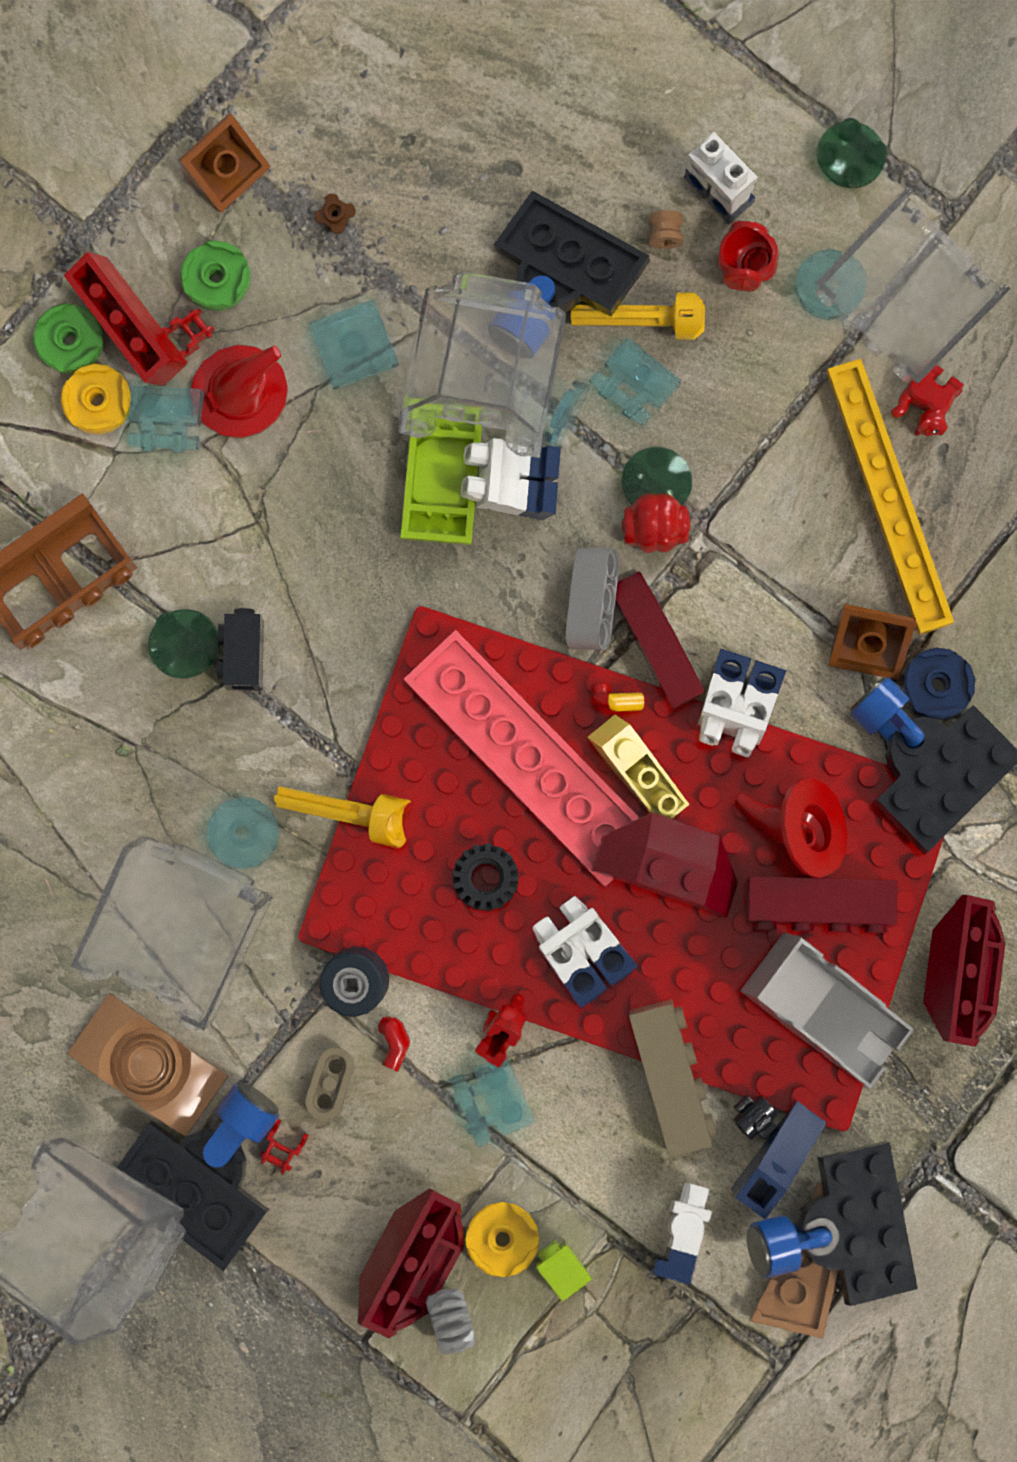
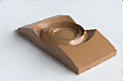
M111 993L108 994L67 1053L98 1078L119 1090L148 1113L185 1137L188 1136L229 1077L226 1073Z

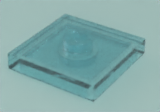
M374 299L309 323L334 390L399 366L397 356Z

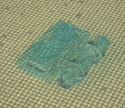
M627 337L605 362V367L613 375L607 379L597 371L589 382L599 390L598 394L605 400L611 399L622 408L623 415L630 420L634 418L644 426L652 415L643 406L649 402L659 410L681 385L682 380ZM623 382L638 393L633 399L619 389Z
M132 386L128 420L133 424H142L141 433L128 434V446L141 447L142 451H154L155 448L172 449L174 453H185L186 450H199V436H187L186 429L187 426L201 427L204 392L201 389ZM156 425H173L172 435L156 434Z
M506 1057L500 1068L489 1062L473 1068L478 1083L468 1087L463 1074L449 1079L455 1092L452 1094L456 1104L460 1103L468 1122L465 1127L469 1135L473 1134L478 1147L492 1142L486 1128L493 1124L497 1125L503 1137L535 1123L508 1057ZM483 1093L491 1111V1114L481 1117L473 1099L474 1096Z

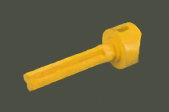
M677 292L676 302H673V307L669 305H619L612 317L591 305H576L571 310V325L661 327L672 325L673 330H675L676 340H694L705 332V305L703 300L694 292ZM683 315H693V317H682V316H683Z
M279 786L277 794L274 795L276 807L369 827V837L372 842L397 848L402 847L406 842L402 827V815L406 805L411 802L408 799L383 794L377 798L374 806L283 786Z

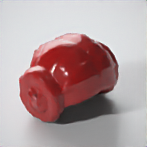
M751 221L734 222L720 243L718 267L723 273V283L730 289L753 292L761 286V282H767L775 275L778 266L779 249L775 239L769 235V230L763 225Z
M644 494L638 497L632 506H627L624 509V518L621 523L624 543L626 545L636 546L644 553H653L655 551L668 553L677 545L685 544L689 540L691 521L688 508L685 505H680L679 501L669 494Z

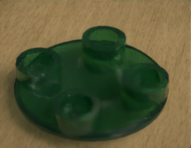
M847 118L843 122L831 126L824 132L817 146V162L822 173L832 183L849 189L861 188L872 183L880 175L887 155V147L879 135L872 128L860 123L855 118Z
M649 447L637 452L629 459L623 470L621 485L624 495L631 505H633L638 497L650 493L669 494L678 500L680 505H683L687 501L692 489V474L687 462L675 451L664 447Z
M180 609L170 613H163L157 618L156 624L149 636L148 648L150 657L155 666L168 676L179 679L198 676L205 672L217 657L219 651L217 629L209 617L195 610Z

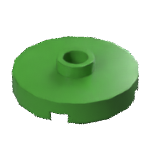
M223 241L203 243L204 245L199 246L197 249H192L187 254L181 265L180 279L185 294L195 305L209 311H223L234 307L244 299L250 288L251 272L246 258L237 247ZM214 274L222 275V279L219 282H212L210 280Z
M61 303L46 310L38 318L35 325L33 345L39 358L50 369L60 373H73L80 367L94 364L99 359L104 347V331L88 308L81 305ZM75 336L73 344H64L66 337Z

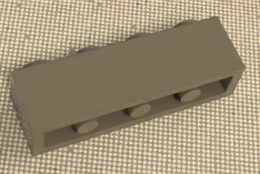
M672 999L630 1010L631 1025L669 1158L712 1147L711 1136L716 1135L717 1131L712 1113L704 1114L701 1100L707 1099L702 1078L695 1079L691 1065L696 1064L697 1060L692 1042L684 1043L681 1029L687 1028L682 1007L674 1008Z

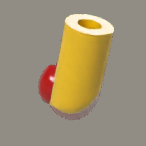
M608 682L594 683L591 687L593 696L590 698L596 706L613 711H638L644 707V696L642 693L611 694V685Z

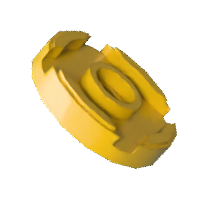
M101 364L83 366L73 372L74 375L69 380H66L62 387L60 399L63 412L71 424L86 434L94 435L113 432L121 426L131 412L133 400L130 386L124 377L110 366ZM95 397H103L102 404L98 406L92 405V400Z
M507 1202L489 1204L479 1210L468 1225L466 1234L468 1255L475 1266L488 1275L499 1277L517 1275L529 1267L537 1255L539 1245L537 1225L531 1215L517 1204ZM500 1232H505L510 1237L509 1243L505 1246H500L496 1243V1235Z

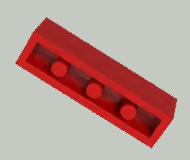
M87 252L63 275L144 383L165 386L188 364L108 257Z

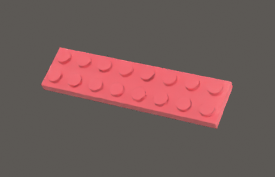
M455 630L404 678V682L605 888L613 878L591 871L603 835L639 819V817Z

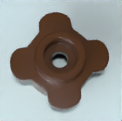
M331 193L325 197V204L320 210L315 212L314 218L318 224H324L334 234H341L345 231L350 218L355 216L356 210L353 204H346L339 200L338 195ZM337 211L338 215L332 216V212Z

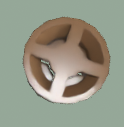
M672 210L651 213L649 215V225L652 227V233L649 235V245L659 249H671L683 245L684 235L680 232V226L683 224V214Z

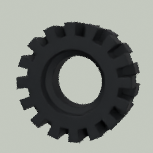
M478 844L469 850H465L462 856L457 859L453 871L455 891L463 903L475 910L493 911V909L503 907L504 904L513 898L518 886V869L512 856L506 853L503 848L492 846V844L481 846ZM491 864L497 868L500 873V882L495 889L483 892L474 887L471 876L477 866Z

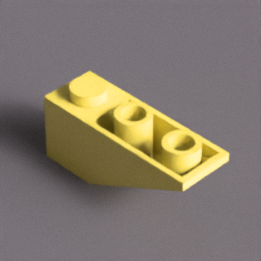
M614 715L587 737L610 768L649 813L653 812L673 819L689 805L629 723Z

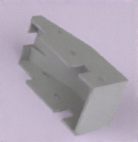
M783 932L741 989V992L863 1086L871 1089L883 1071H886L882 1064L893 1049L901 1051L900 1048L913 1032L912 1027L885 1007V1003L837 965L831 964L822 958L823 954L803 938Z

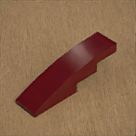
M639 571L618 581L615 603L638 650H641L655 680H658L671 709L704 695L705 690L641 572Z

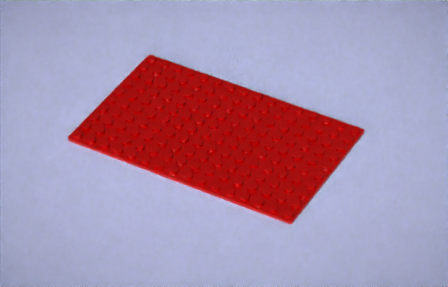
M420 606L416 608L347 798V801L374 806L377 798L383 794L410 800L411 802L406 805L402 815V827L406 842L399 848L375 843L370 840L369 827L339 821L298 937L304 944L333 954H337L341 950L350 947L368 948L380 956L390 974L499 1011L503 1005L509 1004L513 995L521 994L524 997L522 1012L525 1014L527 1022L639 1061L642 1060L631 1025L629 1011L672 999L674 1008L681 1006L687 1028L681 1029L684 1043L692 1042L697 1063L691 1065L695 1079L701 1077L704 1084L742 1097L746 1095L752 1100L761 1095L773 1108L788 1112L797 1100L826 1122L825 1126L839 1131H847L850 1128L863 1085L741 992V989L784 932L803 938L823 954L822 958L831 964L837 965L885 1003V1007L889 1008L944 837L924 855L873 803L897 779L887 764L767 724L760 744H756L749 757L734 753L731 749L735 737L724 733L721 734L718 745L712 746L700 742L701 726L697 724L704 704L702 701L693 699L671 709L661 687ZM456 630L628 807L641 818L649 814V812L610 768L587 738L614 715L629 723L689 803L673 820L720 836L738 881L728 917L705 911L613 879L604 888L404 682V678ZM608 682L611 685V694L642 693L644 696V707L638 711H613L596 706L590 698L593 696L591 687L594 683ZM815 778L825 783L837 797L844 813L847 844L846 853L840 868L831 876L823 878L897 880V925L887 927V933H865V926H850V932H828V925H814V931H792L791 924H777V930H755V923H746L747 879L750 876L812 877L803 874L791 861L785 846L777 842L745 814L735 802L737 795L740 792H744L768 806L771 804L782 806L788 788L797 780ZM478 844L479 846L492 844V846L503 848L506 853L512 856L518 869V886L513 898L504 904L503 907L493 909V911H478L467 906L457 895L453 884V871L457 859L462 856L465 850H469ZM481 864L473 870L471 881L474 887L480 891H492L500 882V873L491 864ZM574 896L588 910L591 908L595 910L599 918L638 965L634 972L610 988L589 958L587 960L605 984L607 991L582 1010L579 1009L570 993L539 950L541 944L538 942L532 928L547 916L558 931L568 926L570 922L562 913L560 907Z

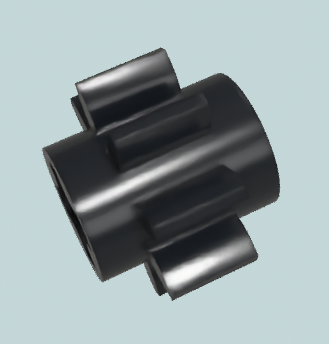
M745 1095L733 1106L739 1114L732 1121L750 1140L757 1134L761 1139L765 1140L777 1128L772 1120L778 1114L761 1095H758L754 1100Z

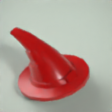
M234 345L216 351L203 361L193 377L191 398L196 415L208 429L225 437L245 438L263 432L277 421L286 406L288 394L284 370L277 362L281 358V352L278 347L273 345L265 350H261L254 346Z
M815 778L797 780L788 788L782 806L773 804L768 806L744 792H740L737 795L735 802L745 814L762 830L786 847L791 861L803 874L812 878H823L831 876L840 868L846 853L847 844L845 817L837 797L825 783Z

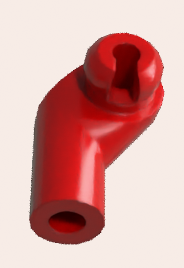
M385 1016L378 1023V1031L385 1036L389 1045L382 1065L399 1072L410 1047V1038L401 1020L397 1017Z

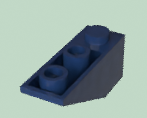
M796 1100L777 1125V1128L771 1133L731 1187L735 1198L766 1219L790 1187L826 1122Z

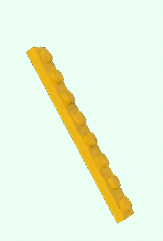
M862 359L828 368L826 374L912 618H916L915 628L918 636L950 626L954 623V619Z

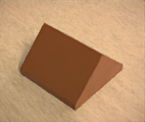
M228 113L178 159L185 179L220 213L271 167L231 113Z
M845 604L838 614L829 666L899 680L916 625V618Z

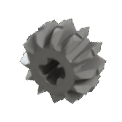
M457 1288L444 1289L428 1296L426 1305L439 1351L444 1355L450 1353L457 1354L465 1351L464 1349L473 1347L475 1335L462 1292Z

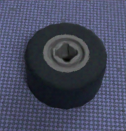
M350 947L341 950L326 963L320 974L319 988L323 1000L331 1010L342 1016L357 1017L368 1014L383 1000L389 988V973L385 962L377 953L368 948Z

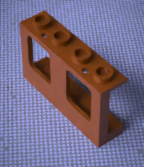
M83 493L0 551V623L12 638L11 641L20 650L25 647L31 649L40 644L45 639L44 634L55 626L61 628L68 624L75 617L74 612L84 605L90 607L103 598L105 590L112 585L117 587L127 582L133 576L132 571L137 568ZM93 534L98 537L117 565L82 589L63 563L62 554L86 536ZM35 575L40 578L59 606L24 630L5 604L4 595L28 577Z

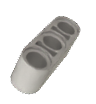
M579 548L575 554L565 635L566 643L570 649L606 650L610 644L619 574V555L616 549Z

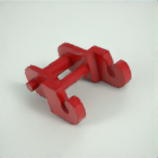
M201 309L190 310L189 314L181 320L177 316L169 322L170 326L168 328H162L166 335L171 334L179 327L186 331L192 342L186 346L187 350L179 351L184 358L200 348L198 343L205 338H211L215 330L213 326L207 327L200 318L202 314ZM193 321L201 330L197 335H194L188 327Z
M277 1119L266 1139L270 1141L266 1152L261 1151L259 1156L262 1157L260 1164L263 1165L267 1161L281 1168L280 1174L284 1175L286 1170L291 1171L292 1166L289 1164L294 1154L300 1156L309 1138V1134L305 1133L296 1150H291L276 1142L274 1138L282 1123V1120ZM273 1147L289 1154L286 1161L270 1154Z

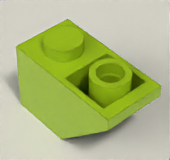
M555 1239L538 1252L540 1259L536 1262V1268L562 1302L592 1280V1276L566 1240L559 1245Z

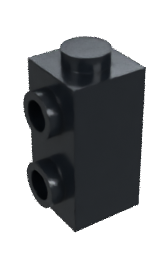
M237 608L234 609V614H224V624L218 625V645H224L223 659H218L217 679L218 681H223V686L226 690L263 691L264 620L261 614H255L254 609Z

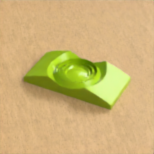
M413 400L400 537L402 540L472 545L476 501L461 497V486L463 478L466 476L478 477L479 467L464 463L465 447L470 443H482L484 405Z

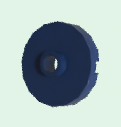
M932 648L922 651L910 661L903 674L902 689L910 698L907 703L916 713L924 717L944 720L956 716L968 706L975 693L976 679L971 665L959 656L958 653L951 649ZM934 679L941 680L944 684L943 690H935L932 686V681Z

